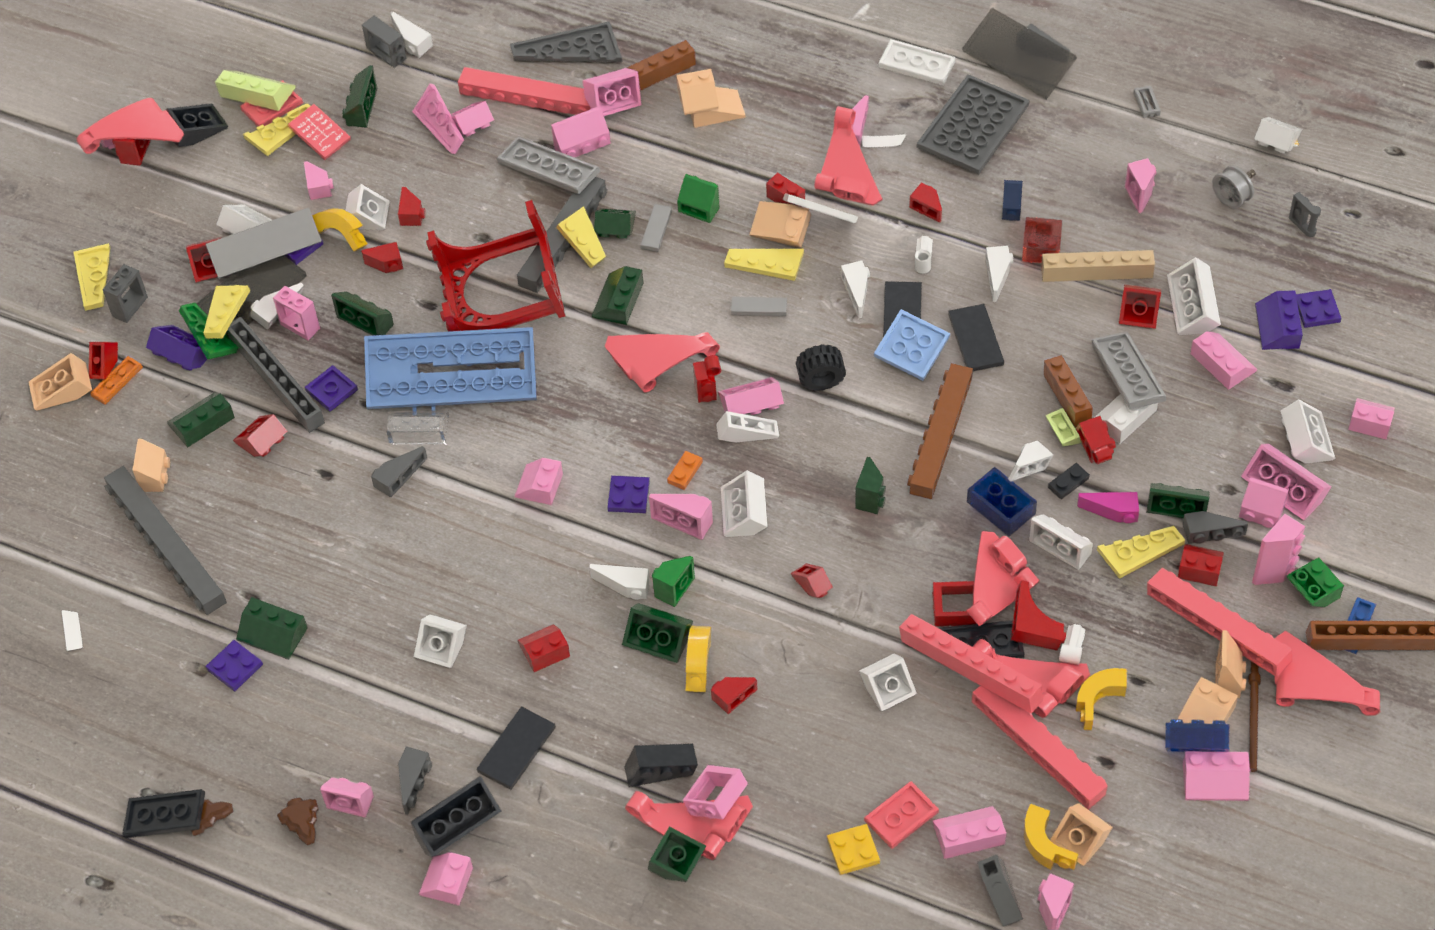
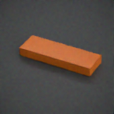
M127 356L106 379L90 392L91 397L106 405L143 368L142 364Z

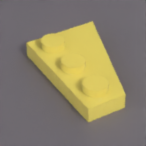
M584 206L557 225L558 231L590 268L604 260L606 255Z

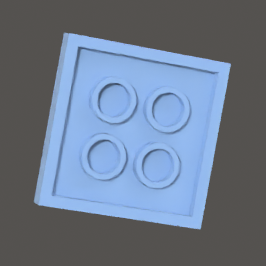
M901 309L874 352V357L924 381L948 341L950 333Z

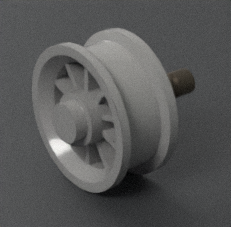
M1233 165L1226 167L1223 174H1217L1212 180L1216 196L1227 207L1238 209L1242 206L1243 201H1248L1254 196V187L1250 179L1256 175V172L1251 169L1245 173L1242 169Z

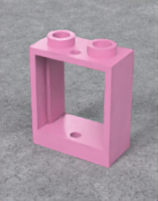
M286 286L273 297L280 325L308 341L320 329L313 301Z
M707 765L683 799V802L687 807V811L693 816L724 819L748 783L740 769ZM715 786L724 787L714 802L706 801Z

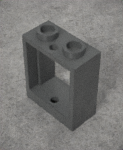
M375 15L362 24L368 50L393 68L407 59L403 37L400 33Z
M125 264L122 265L103 288L112 317L128 323L148 298L139 270ZM128 287H130V289L122 298L121 295L126 291Z

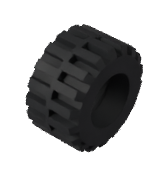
M815 345L805 349L796 358V368L800 383L807 390L823 391L837 386L839 382H842L846 376L841 351L835 346Z

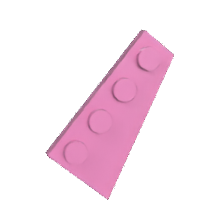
M429 84L412 112L450 153L456 154L464 139L435 85Z

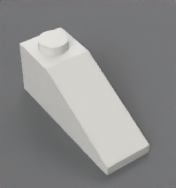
M391 13L393 26L402 35L407 52L420 58L433 46L431 34L398 14Z
M1008 246L986 247L985 259L993 302H997L1010 272V264H1013V253H1009Z
M862 260L841 266V278L858 318H862L868 278L870 277L869 269L864 266Z
M299 283L288 288L301 294L304 285ZM279 291L264 296L260 301L256 300L251 306L250 316L267 330L278 319L273 297Z
M726 411L716 424L719 440L736 443L779 437L776 420Z
M1038 441L1026 443L1022 447V453L1008 479L1014 481L1045 470L1053 454Z
M590 564L592 579L627 598L635 600L647 599L650 580L649 569Z

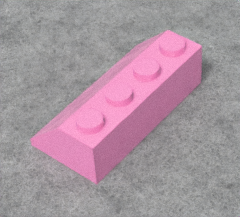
M1270 444L1260 445L1241 475L1248 482L1251 477L1288 489L1284 507L1302 520H1305L1322 503L1331 489L1329 484Z
M1286 514L1281 517L1261 542L1252 580L1253 584L1282 583L1286 580L1288 574L1297 569L1295 565L1299 560L1298 554L1302 549L1301 543L1305 538V535H1303L1304 525Z

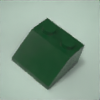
M598 209L595 211V233H599V237H609L610 234L617 235L616 238H627L633 232L636 211Z
M866 457L855 487V509L878 515L879 509L885 505L886 497L884 495L886 486L883 485L884 477L871 457Z
M669 826L649 861L648 870L666 880L687 882L706 845Z

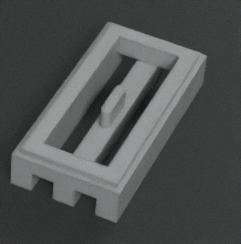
M1152 87L1134 88L1133 93L1142 117L1147 118V115L1153 117L1154 114L1160 116L1161 110ZM1145 91L1148 92L1154 109L1151 108Z

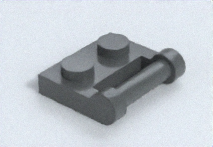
M1298 192L1293 195L1289 219L1306 236L1314 237L1317 232L1316 223L1321 214V208L1312 205L1307 197ZM1308 215H1310L1309 225L1307 224Z

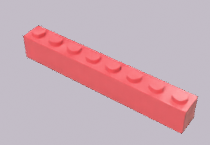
M464 67L458 80L459 93L466 96L573 115L591 110L584 96V88Z
M1161 568L1147 582V594L1219 641L1221 640L1222 631L1227 630L1242 651L1243 656L1277 677L1292 662V649L1287 644L1274 639L1271 634L1263 632L1252 622L1241 618L1238 613L1225 608L1222 603L1214 601L1206 593L1195 589L1189 582H1184L1173 572H1168Z
M911 614L899 627L901 640L906 645L1027 712L1032 713L1043 701L1041 684Z
M982 686L973 691L972 703L1086 809L1089 810L1106 795L1108 786L1106 781L1101 776L1093 773L1087 763L1081 762L1075 752L1067 749L1056 735H1052L1042 722H1038L1033 717L1032 713Z

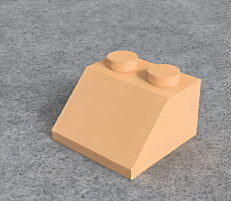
M711 69L676 75L677 90L684 115L719 109L715 81Z
M138 439L133 465L136 481L144 492H163L164 484L168 482L166 472L167 468H170V458L167 457L164 449L143 439Z
M1078 803L1069 807L1050 841L1059 847L1078 853L1077 862L1084 866L1103 845L1113 827Z

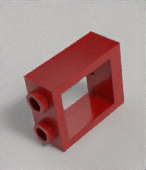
M974 581L933 582L932 596L935 627L977 624L967 611L943 612L942 595L973 594Z

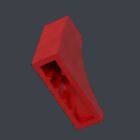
M1021 580L1016 590L1011 640L1057 651L1066 639L1064 624L1049 618L1041 612L1031 597L1029 582Z

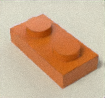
M685 451L667 478V482L685 490L702 464V457Z

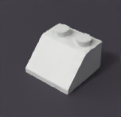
M1267 117L1261 120L1255 140H1258V144L1268 147L1271 145L1275 147L1276 151L1285 153V151L1289 152L1292 150L1302 129Z
M361 184L348 193L345 211L353 214L362 223L363 226L359 230H384L390 201Z
M428 615L421 619L414 657L451 668L463 644L467 625L434 615Z
M892 654L859 671L867 691L880 711H884L917 694L904 659L896 654Z

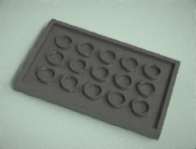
M967 74L919 139L917 148L979 175L1029 106L1030 100Z

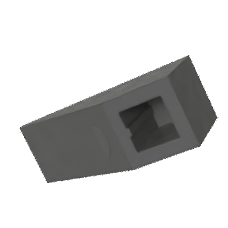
M1206 511L1184 514L1182 524L1188 544H1200L1211 540L1219 541L1230 537L1238 538L1246 535L1248 522Z
M406 746L399 760L398 767L402 805L405 814L408 815L410 809L415 807L417 793L423 789L426 773L431 771L432 761L428 752Z
M996 854L977 862L984 884L1003 927L1023 920L1004 861Z

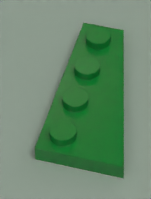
M196 303L180 306L179 312L207 359L237 353L239 347L226 334L223 338L205 337L204 329L208 315Z

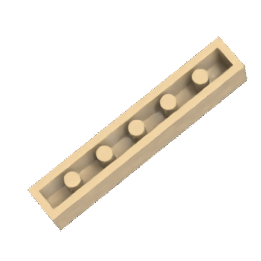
M1153 250L1042 254L1041 264L1043 282L1153 278L1155 268Z

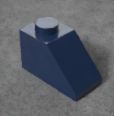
M1004 180L1002 220L1020 221L1023 181Z

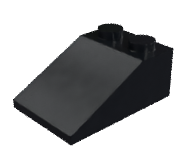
M212 103L166 109L184 133L180 142H174L177 147L195 145L228 129L227 123Z

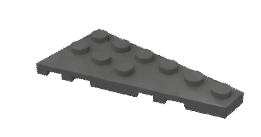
M610 21L510 44L514 61L622 62V56Z

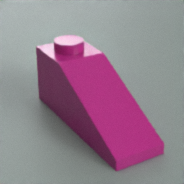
M1137 492L1078 494L1077 507L1118 523L1124 522L1129 524L1138 522L1139 503Z

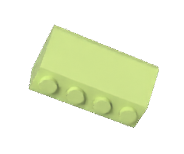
M223 70L215 81L220 97L244 103L248 102L252 105L276 111L281 109L296 88L292 84Z

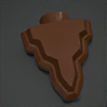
M291 799L287 803V807L277 814L278 819L282 825H287L290 831L296 832L299 839L307 846L315 842L316 831L314 824L317 821L316 812L319 810L316 799Z
M205 799L199 830H192V835L196 836L204 833V830L212 827L216 820L224 819L234 812L232 803L222 801L213 803L209 799Z

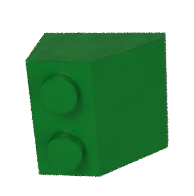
M692 556L664 561L659 568H655L652 573L654 597L673 607L677 605L695 579L694 558Z

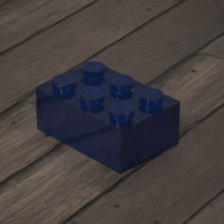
M993 467L967 489V503L1008 537L1036 514L1037 501L1016 483L1010 481L996 467Z
M1170 719V723H1166V751L1230 752V725L1226 724L1223 720H1213V724H1205L1204 720H1191V723H1184L1182 719Z

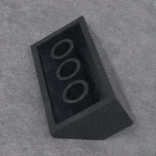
M479 776L410 823L414 835L425 854L434 857L500 813L501 809L484 780Z

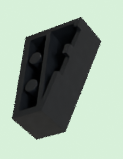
M693 743L634 745L624 766L628 787L692 776L698 766Z

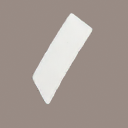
M906 134L862 136L863 147L898 146L902 144Z
M62 610L67 651L80 649L83 646L78 613Z

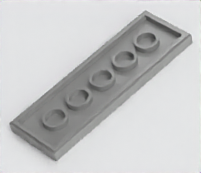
M519 136L496 158L498 163L576 194H580L600 173L598 166Z
M308 207L207 243L206 246L218 278H222L322 241Z
M1127 331L1092 339V346L1129 409L1166 401L1164 391Z

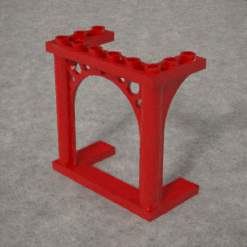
M532 200L526 201L525 204L533 228L477 246L459 247L440 240L434 230L427 232L429 240H426L428 250L432 252L434 261H438V269L442 272L440 280L442 285L445 286V289L442 291L447 302L441 303L443 311H440L442 321L446 322L448 332L507 329L556 313L558 318L566 316L547 232ZM540 244L545 271L541 272L544 288L550 299L496 315L482 314L468 306L464 297V288L468 277L478 266L488 260ZM457 270H462L465 272V274L461 277H457L454 275V272ZM469 315L474 316L471 322L464 321Z

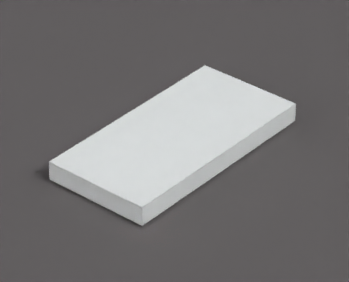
M891 39L878 63V67L944 85L956 57Z
M786 193L784 194V201L852 223L857 222L858 216Z

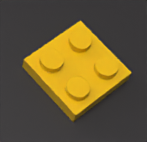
M867 824L827 835V840L840 875L880 864V858Z

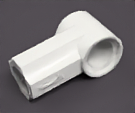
M921 236V238L917 239L915 270L921 274L928 273L931 270L933 239H930L928 236Z
M1073 624L1068 626L1066 639L1061 647L1059 661L1079 665L1083 649L1082 643L1085 636V629L1081 625Z

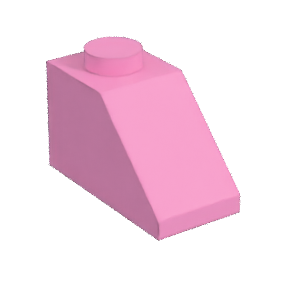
M304 162L310 200L331 197V189H334L332 178H328L327 171L309 162Z

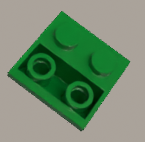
M685 174L677 199L678 212L711 223L720 208L718 185L696 176Z
M1319 557L1287 575L1289 581L1311 606L1326 607L1341 598L1344 585Z

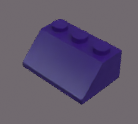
M1295 290L1276 291L1256 302L1255 308L1262 350L1300 349L1303 333Z
M174 325L151 328L146 348L151 350L154 355L164 356L167 358V361L182 365L183 369L190 371L195 368H201L206 362L207 358L193 334Z

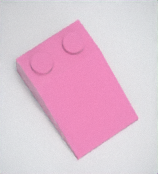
M650 494L649 496L652 519L702 540L713 523L712 501L704 496L700 497L696 494Z

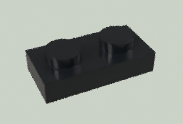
M1075 463L1049 482L1048 488L1062 500L1086 482L1090 474L1078 463Z

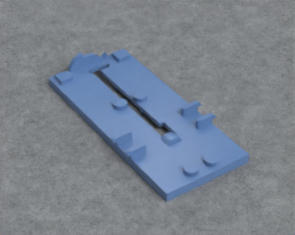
M533 327L364 336L367 409L413 407V412H417L418 406H431L432 411H435L436 405L537 400ZM524 352L525 369L521 370L520 368H496L418 373L417 364L433 363V367L520 362L519 354Z

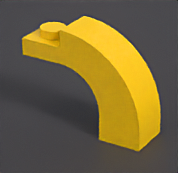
M332 208L312 215L319 234L329 228H334L343 234L353 251L368 245L363 234L358 230L363 226L362 223L350 212Z
M691 626L686 656L685 691L706 692L708 654L711 647L710 626Z
M1105 669L1093 674L1083 683L1077 697L1076 712H1080V722H1084V730H1092L1094 704L1099 699L1106 696H1125L1127 669Z
M1030 803L1024 824V840L1028 851L1037 862L1048 869H1052L1053 864L1056 863L1064 869L1070 868L1074 870L1078 860V853L1059 847L1048 839L1045 829L1049 821L1050 811Z

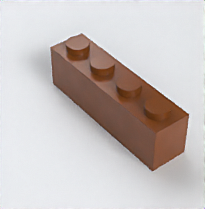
M684 40L627 68L638 71L641 91L696 65L695 50L687 40Z
M1060 355L1044 360V377L1074 428L1079 423L1092 419L1093 407L1063 356Z

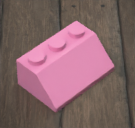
M624 68L583 80L586 101L591 109L600 106L603 116L641 105L638 71Z
M600 106L551 125L554 149L574 158L611 144L610 132Z
M1206 331L1192 342L1190 354L1228 390L1257 371V368L1219 333Z
M772 377L718 391L725 412L755 415L761 413L762 409L774 410L779 408V405L784 404L780 384Z
M1185 751L1183 759L1185 800H1249L1250 768L1248 752Z
M993 806L933 820L944 859L1005 845L1006 831L1000 814Z

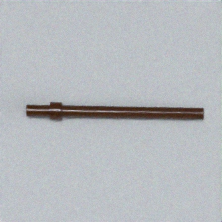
M1251 661V674L1248 675V683L1250 685L1249 768L1250 772H1256L1258 754V695L1261 675L1259 674V666Z

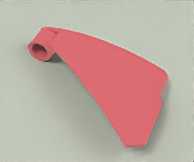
M146 98L123 107L91 125L78 135L77 143L86 154H91L97 150L101 140L150 139L180 142L184 133L166 110L162 111L153 98Z
M838 106L834 117V130L821 174L818 173L816 176L815 189L832 192L834 196L841 199L873 206L882 201V197L853 131L856 111Z
M708 332L697 336L668 334L608 336L605 348L630 380L633 379L644 393H647L656 386L655 378L673 366L697 353H704L706 356L715 355L719 351L720 345Z
M982 531L980 536L974 579L973 606L966 610L978 626L994 617L1015 601L1016 590L1021 580L1029 582V590L1040 581L1030 568L1026 567V557L1009 537L1002 536L999 538L994 532Z
M1287 631L1275 637L1276 640L1287 644L1292 649V662L1277 677L1274 676L1276 703L1279 706H1292L1295 699L1325 700L1354 704L1360 708L1364 715L1373 716L1380 713V692L1378 690L1363 687L1334 663Z
M979 639L972 646L1042 685L1043 701L1033 711L1042 718H1046L1059 703H1065L1090 676L1087 664L1079 663V665L996 655L991 645L983 639Z
M639 791L634 792L625 806V809L631 815L663 836L670 826L706 845L701 856L710 860H715L726 841L730 842L734 838L753 808L748 795L738 797L724 819L693 816L687 811L684 803H654L652 799H649L647 795Z

